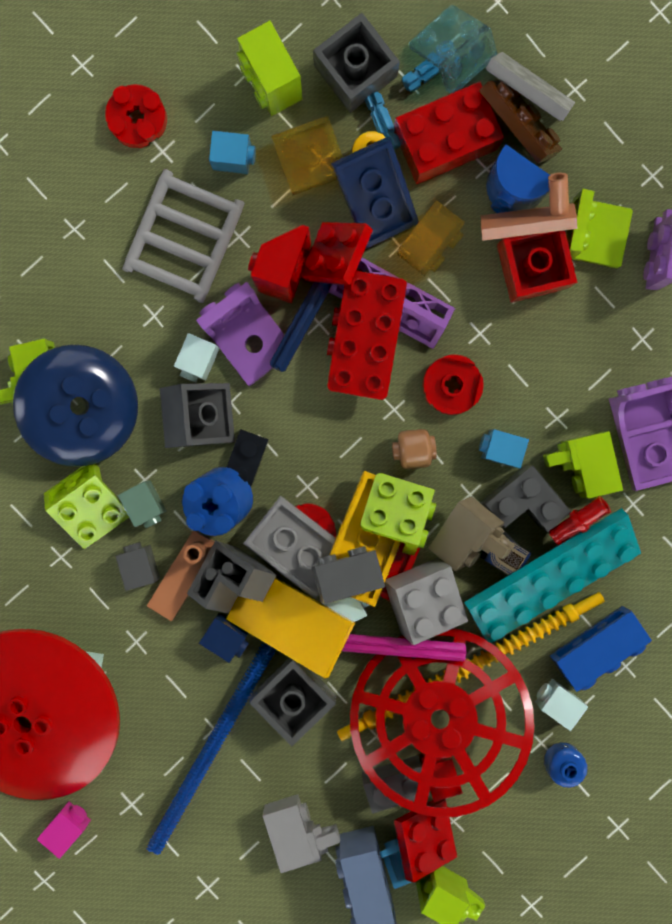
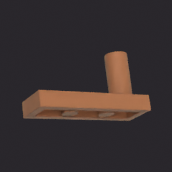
M560 172L551 174L548 177L549 207L481 215L482 241L577 229L575 204H569L568 175Z
M192 531L147 604V607L173 621L189 596L187 592L215 541L199 531Z

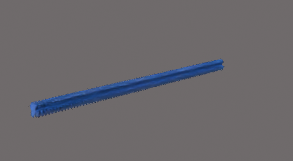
M265 643L264 645L261 644L263 648L259 647L261 651H257L259 653H256L257 658L254 656L255 661L252 659L254 664L250 663L252 667H248L250 670L247 669L244 675L246 677L243 676L244 680L241 679V682H239L237 687L239 690L236 689V692L230 698L229 705H226L227 708L224 709L225 711L219 717L220 721H217V724H215L210 737H208V740H206L205 745L201 749V753L197 756L196 761L188 772L189 774L186 775L187 777L181 784L180 790L177 791L178 793L172 800L171 806L168 807L169 809L157 826L156 832H154V835H152L146 849L149 852L159 855L163 851L165 844H167L166 841H168L174 828H176L175 825L178 824L177 822L180 821L179 819H181L183 812H185L184 809L187 808L186 806L189 805L188 803L192 796H194L193 793H196L195 790L198 789L199 783H201L207 770H209L208 767L213 763L212 761H214L216 754H218L217 751H220L219 748L224 744V738H227L226 735H229L228 732L231 731L232 725H234V722H236V719H238L242 712L241 709L246 705L245 703L251 696L250 693H253L252 690L257 686L256 684L260 680L259 677H262L261 674L264 673L263 671L266 670L267 664H269V661L275 654L276 649Z

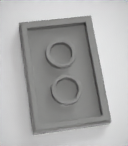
M503 52L491 58L486 67V71L559 121L565 119L575 104V101Z
M280 496L243 544L313 599H316L318 591L311 566L319 564L318 558L329 556L336 538L288 500Z

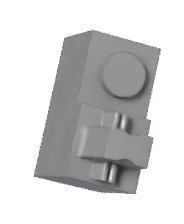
M298 794L265 804L263 819L280 873L321 861V855L328 852V847L341 841L337 824L321 828L320 824L314 825L313 820L310 818L307 804H301Z

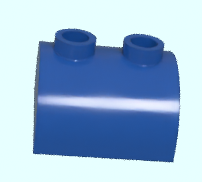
M505 144L492 166L486 182L487 194L492 202V210L496 213L534 209L549 192L548 177L550 175Z

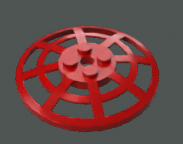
M452 628L436 636L454 637V643L465 644L466 641L472 642L491 653L502 663L508 672L492 681L480 667L467 659L464 661L428 658L412 659V657L397 656L402 666L388 679L381 694L376 695L363 691L375 667L387 656L376 654L368 662L358 679L350 709V732L354 750L361 767L371 782L386 797L399 806L415 813L432 817H458L471 814L491 805L502 797L518 780L527 764L534 736V714L530 695L519 671L510 659L495 645L480 636ZM430 663H447L443 681L426 683L418 667ZM459 667L474 674L484 686L468 695L462 688L455 685ZM407 674L416 690L410 695L406 703L390 699L389 696L395 685ZM514 683L520 693L524 708V736L506 731V713L499 692ZM490 697L496 710V728L478 723L475 706ZM360 703L377 708L376 729L382 747L367 756L362 747L359 733L358 712ZM437 710H443L449 715V724L443 729L434 727L431 721L433 713ZM386 711L403 715L405 733L392 741H389L385 727ZM475 736L493 741L487 755L477 766H474L465 751ZM412 744L417 750L425 754L421 773L407 766L396 753ZM502 744L521 749L518 760L510 774L496 789L489 792L480 775L495 761ZM454 756L464 772L461 775L449 778L433 777L437 758ZM388 758L402 774L418 782L414 802L392 790L377 775L373 767ZM469 782L479 800L470 804L457 807L426 806L431 787L451 788Z

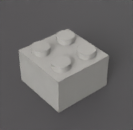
M438 558L388 578L384 583L401 635L412 645H416L468 622L452 568Z

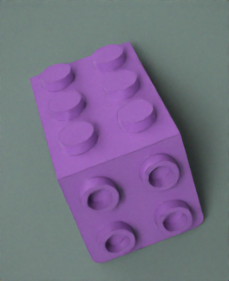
M672 377L617 390L618 396L609 398L632 490L638 491L672 482Z

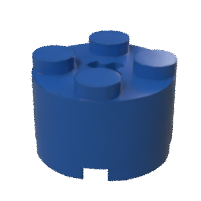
M227 467L214 468L192 481L185 487L182 499L183 511L187 518L186 523L188 527L193 531H199L210 536H220L229 532L252 509L253 493L248 482H244L238 476L239 473Z

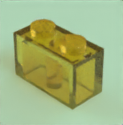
M436 200L399 247L397 255L424 277L429 270L435 273L446 259L442 256L443 252L448 246L454 249L464 236L460 231L465 222Z

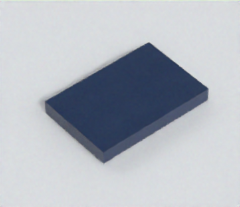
M389 137L331 163L354 223H366L373 229L365 249L420 224Z

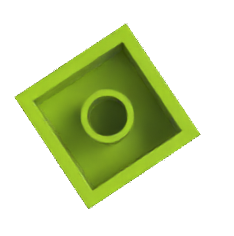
M271 20L237 38L240 51L236 52V55L241 64L239 65L240 70L247 83H252L255 89V98L261 109L267 107L272 117L303 100L301 76Z

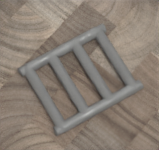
M163 169L125 258L122 270L131 273L135 270L192 294L195 300L199 303H204L245 203L238 199H235L234 202L175 178L171 171ZM168 188L227 212L228 215L222 229L162 205ZM156 216L217 240L211 256L209 257L150 232ZM145 243L204 267L205 271L200 283L196 284L139 260Z

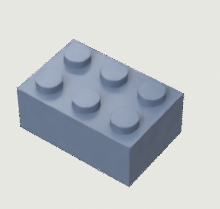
M374 826L340 834V846L335 847L337 855L335 862L339 879L343 878L345 887L343 895L346 908L351 910V924H397L395 908L383 860L379 853L380 848Z

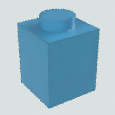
M212 131L209 156L212 169L215 171L248 174L249 164L254 165L256 147L251 146L249 135Z
M495 429L489 430L488 435L483 434L479 445V451L483 452L481 458L521 469L529 439Z

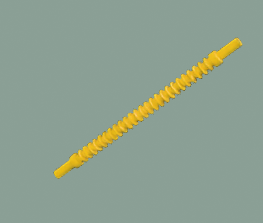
M597 592L574 605L569 603L562 607L561 612L556 610V615L548 614L547 620L541 618V623L533 622L532 628L526 626V631L518 630L517 636L511 634V639L503 638L502 644L496 642L495 645L505 655L508 653L513 655L515 649L521 651V646L525 645L528 647L530 641L536 643V638L540 637L543 639L545 633L551 635V630L555 629L558 631L560 625L566 627L568 621L570 623L578 621L580 615L604 603L605 600L602 594ZM483 650L480 651L481 655L473 654V659L469 660L482 670H484L483 667L485 665L491 667V662L493 661L495 663L499 662L488 651L484 652ZM459 667L456 681L461 683L462 677L468 679L470 672ZM443 670L442 676L436 674L434 680L428 678V683L443 681L446 670ZM413 686V691L411 692L406 690L404 696L398 694V699L396 700L406 703L410 695L416 690ZM368 710L362 714V718L358 719L359 733L367 728L370 730L376 728V710ZM386 711L385 723L386 718L389 717L390 719H393V714L395 713ZM350 724L337 731L342 742L351 737Z

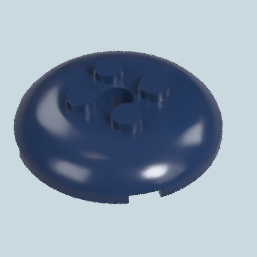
M65 345L42 353L24 369L14 390L13 414L23 439L36 453L57 464L76 467L87 466L108 459L127 442L137 421L138 397L130 375L115 358L94 347ZM76 397H81L86 404V410L79 415L74 414L70 408L71 401Z

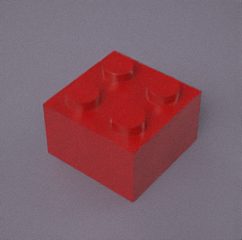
M565 230L502 238L497 244L511 303L566 290L578 283Z

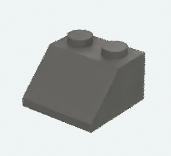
M230 383L178 384L160 388L165 448L235 442Z

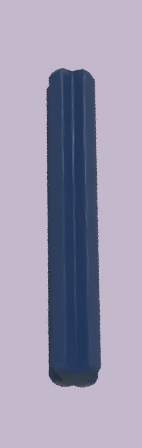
M313 282L270 360L272 368L280 372L286 371L330 291L332 283Z

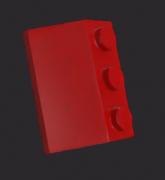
M301 225L261 244L258 253L253 252L248 270L251 271L250 276L258 292L292 304L301 280L300 274L312 248L308 226Z

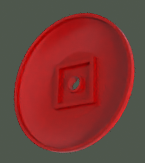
M35 629L0 632V791L11 796L31 800L55 799L72 794L91 783L101 773L115 750L120 730V712L114 689L98 663L86 651L71 641L56 634ZM21 716L26 717L30 721L31 727H23L18 718Z

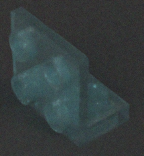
M454 5L444 10L409 42V47L412 51L439 68L445 89L449 93H454L463 88L488 65L491 58L498 54L491 28Z

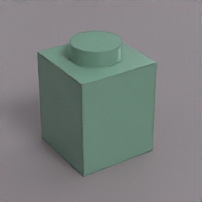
M151 480L144 481L118 495L134 527L143 524L147 529L162 521L159 515L167 512Z

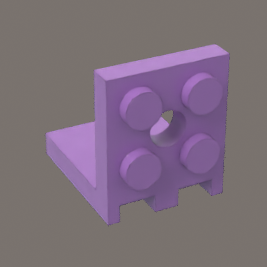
M670 209L663 212L662 218H655L653 232L650 233L647 248L651 250L650 259L645 265L643 274L644 280H647L646 289L659 290L672 283V210Z
M245 282L242 286L240 283H237L230 287L224 294L226 298L218 304L212 302L205 306L199 313L201 317L196 321L215 341L250 387L273 369L270 366V360L283 339L284 333L259 302L248 282ZM254 336L261 338L263 341V347L257 353H251L246 348L248 339Z

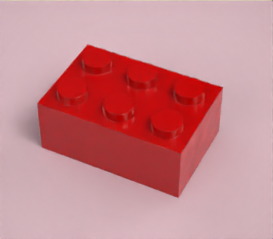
M480 81L395 118L394 133L395 135L397 134L401 143L400 148L416 185L499 149L504 136L491 105L479 91L483 87Z

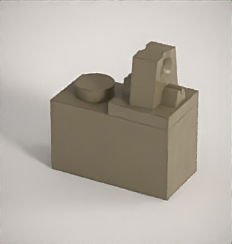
M471 496L457 503L429 546V549L446 564L450 565L454 571H458L465 566L470 568L479 559L481 553L478 551L480 550L486 553L492 552L500 559H504L511 553L515 545L503 535L505 531L501 527L504 525V522Z

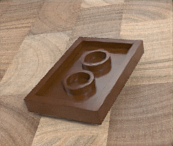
M501 80L488 81L479 90L537 163L554 158L562 150L558 144L560 142L559 136L553 129L545 128L539 120L541 119L539 111L532 104L527 105L519 92Z

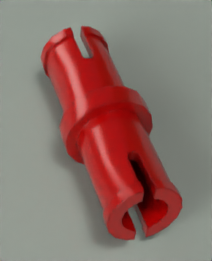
M598 496L579 511L575 509L570 512V517L552 528L549 534L554 542L560 545L579 532H587L591 524L606 514L611 513V509L607 502Z

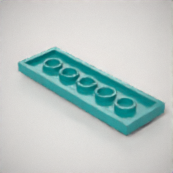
M622 508L592 525L587 532L577 534L465 601L464 603L483 638L490 643L503 638L507 633L522 624L528 623L532 618L547 609L553 608L557 603L574 593H578L584 587L599 578L605 577L609 572L641 554L629 515Z

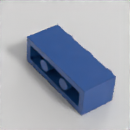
M621 606L555 651L550 657L568 684L578 692L579 690L591 688L596 683V679L604 673L608 674L616 671L621 666V662L629 656L633 657L642 653L646 649L645 645L652 640L634 613Z

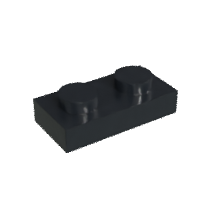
M240 429L227 468L237 471L239 473L238 476L244 482L247 481L252 488L269 439Z

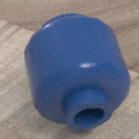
M560 742L553 744L547 750L544 756V766L556 784L571 788L578 786L585 779L587 763L575 746Z

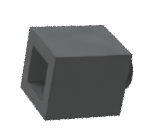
M141 542L123 547V553L115 556L125 591L155 583L160 579L151 545L142 547Z

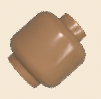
M425 429L401 431L398 435V442H392L393 460H399L403 469L429 467L432 460L437 457L435 437L430 436Z

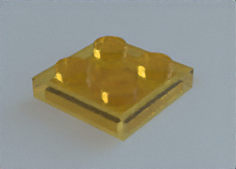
M328 115L271 136L292 196L337 180L331 163L343 158Z

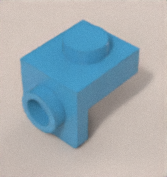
M396 838L385 843L386 849L379 853L381 858L384 859L394 889L412 883L405 879L398 839Z

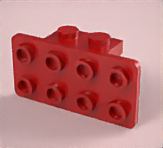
M356 271L351 284L344 285L341 308L334 309L332 326H337L336 337L329 338L327 355L332 356L327 383L330 391L377 400H384L387 397L407 282L404 279Z

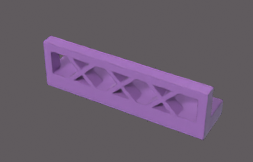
M361 258L358 268L363 272L399 278L364 258ZM407 282L405 295L413 297L416 302L404 299L399 331L434 349L455 308ZM332 283L329 293L342 299L344 285ZM430 309H435L444 314V318L442 319L433 314Z

